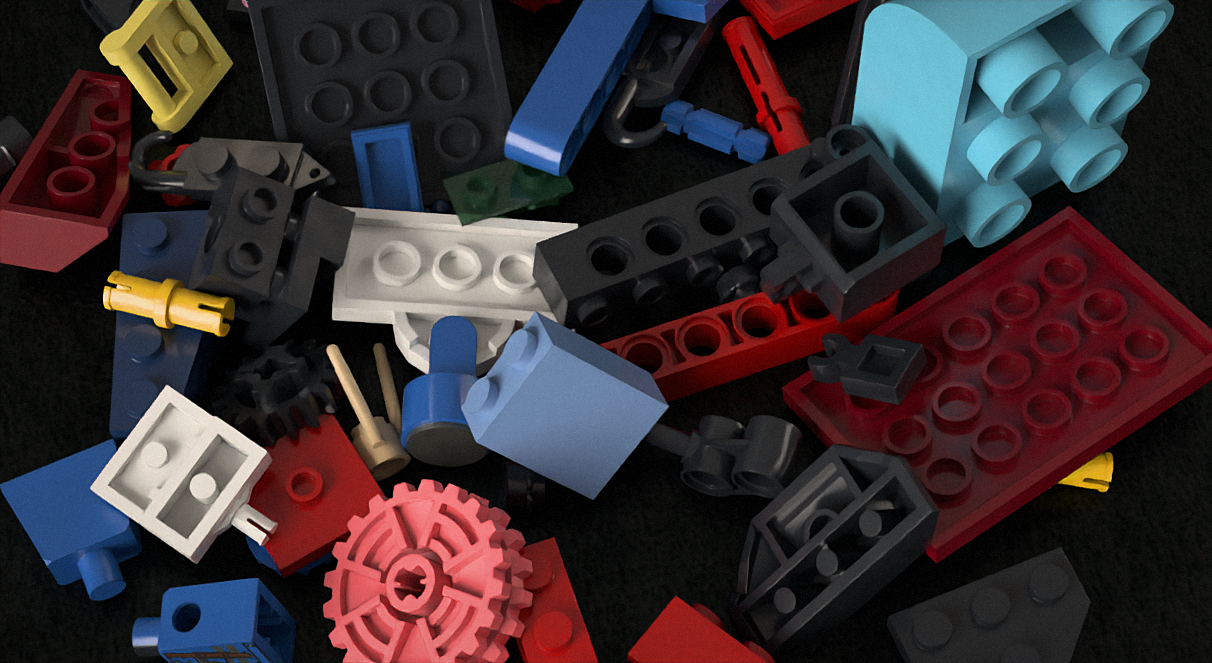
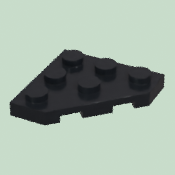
M1059 547L889 615L886 625L905 663H1070L1091 601L1062 547Z

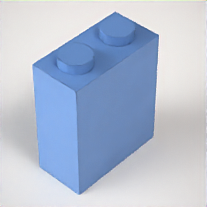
M535 312L522 329L517 330L510 336L504 347L503 354L486 376L480 378L472 385L461 409L477 443L594 500L667 410L669 405L649 372L548 317Z

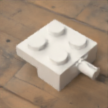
M168 385L165 386L90 487L98 496L196 564L216 537L232 525L258 542L260 546L265 545L270 538L250 524V522H254L271 535H273L278 526V523L271 521L248 505L252 488L273 461L269 453L217 416L213 417Z

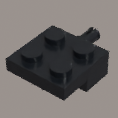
M324 188L298 199L296 208L290 211L268 297L241 319L246 321L241 343L259 350H263L264 346H269L308 311L311 294L343 266L356 212L321 199Z

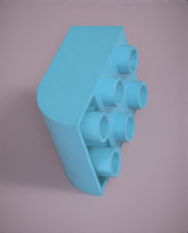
M889 0L876 7L865 21L852 125L864 129L869 134L871 139L875 141L947 226L943 247L963 235L968 238L974 247L988 246L1006 236L1022 222L1032 205L1030 197L1060 180L1065 183L1071 192L1087 190L1105 179L1120 165L1128 152V145L1121 138L1128 112L1141 101L1150 86V79L1142 71L1150 44L1163 32L1171 21L1174 7L1168 0Z

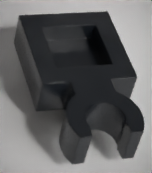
M826 333L822 337V342L829 357L810 356L807 360L814 380L821 383L841 381L845 394L901 405L927 363L922 344L868 333L859 346L850 344L848 338L842 334Z

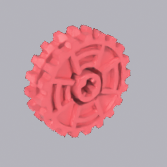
M422 479L418 491L413 485L404 482L394 486L393 498L388 499L378 494L369 500L370 513L365 518L354 515L347 524L351 532L347 542H336L331 554L338 560L336 570L326 572L324 586L332 589V599L323 604L324 617L335 620L336 627L329 634L332 645L340 649L347 648L348 650L343 662L504 663L510 656L505 647L510 637L521 638L525 629V625L518 619L520 609L530 607L533 593L523 589V580L533 574L532 561L519 556L520 549L526 543L522 533L515 529L506 530L511 517L497 507L489 509V500L473 493L468 495V491L450 483L443 489L442 483Z

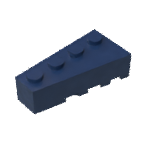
M209 210L123 214L119 271L127 275L161 283L167 278L183 282L187 289ZM117 310L109 431L118 449L166 385L202 409L208 390L206 381L213 359L217 360L223 337L217 336L215 333L177 324L171 329L155 325L152 318Z

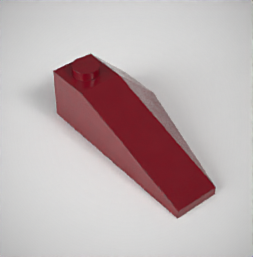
M80 69L76 71L0 194V263L57 273L109 237L129 201L130 171L127 164L130 162L133 86L128 77Z

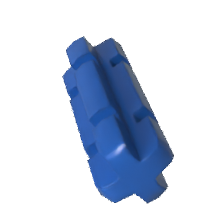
M679 99L677 101L672 100L666 104L660 121L667 123V131L677 135L686 132L688 133V139L729 155L731 152H738L739 159L752 164L763 162L771 147L772 140L768 133L753 127L750 130H744V124L703 108L700 111H694V105Z

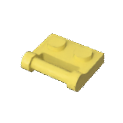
M143 0L120 29L108 34L100 44V50L108 62L114 66L119 65L153 111L152 120L160 131L169 130L172 133L178 132L189 122L234 64L190 0ZM144 44H146L178 88V91L172 98L138 53Z

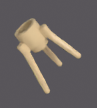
M376 343L373 351L390 423L388 424L383 417L372 416L339 348L335 344H331L327 347V354L360 421V424L351 432L354 440L352 445L375 481L389 478L404 469L409 464L411 457L401 444L402 413L385 346L382 343Z

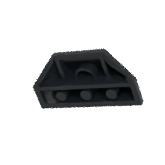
M833 444L751 520L739 564L737 592L732 593L727 611L745 641H751L759 645L775 659L845 622L929 549L940 509L904 456L846 444Z

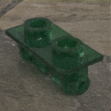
M511 159L442 180L453 208H450L451 215H457L462 227L488 218H507L506 213L516 210L517 214H521L549 204L553 207L559 205V198L568 196V193L573 191V186L567 174L559 177Z

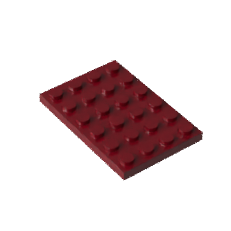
M1069 206L868 333L923 345L927 363L901 405L845 394L841 381L836 383L818 382L813 379L810 370L782 387L784 402L828 449L833 444H846L900 455L906 458L940 509L931 546L925 551L937 564L1211 381L1212 330ZM864 335L857 341L853 342L852 344L859 346L866 335Z

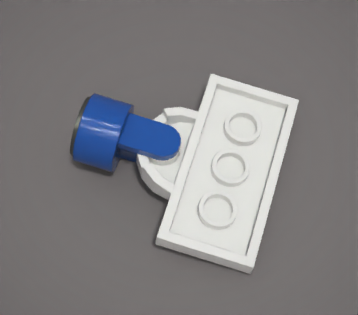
M343 207L356 212L344 264L335 272L332 320L393 324L397 347L410 364L426 374L408 383L403 393L401 444L408 453L422 462L444 467L464 466L479 461L492 450L475 441L461 406L465 403L472 385L479 380L477 376L489 371L503 354L504 347L510 336L517 330L522 329L535 312L557 322L532 276L536 243L578 228V224Z

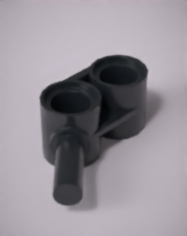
M708 415L699 419L697 427L693 428L691 433L657 421L641 441L682 456L680 462L683 463L680 478L689 487L701 493L718 497L735 494L776 498L787 488L803 434L792 423L774 416H753L746 428L732 419Z

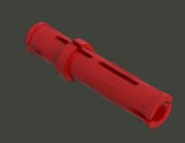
M750 16L738 17L724 26L722 37L727 42L740 70L742 79L746 83L758 109L756 121L761 131L770 135L778 155L810 145L811 141L800 120L803 110L797 99L789 96L776 65L758 31L756 21L752 20Z

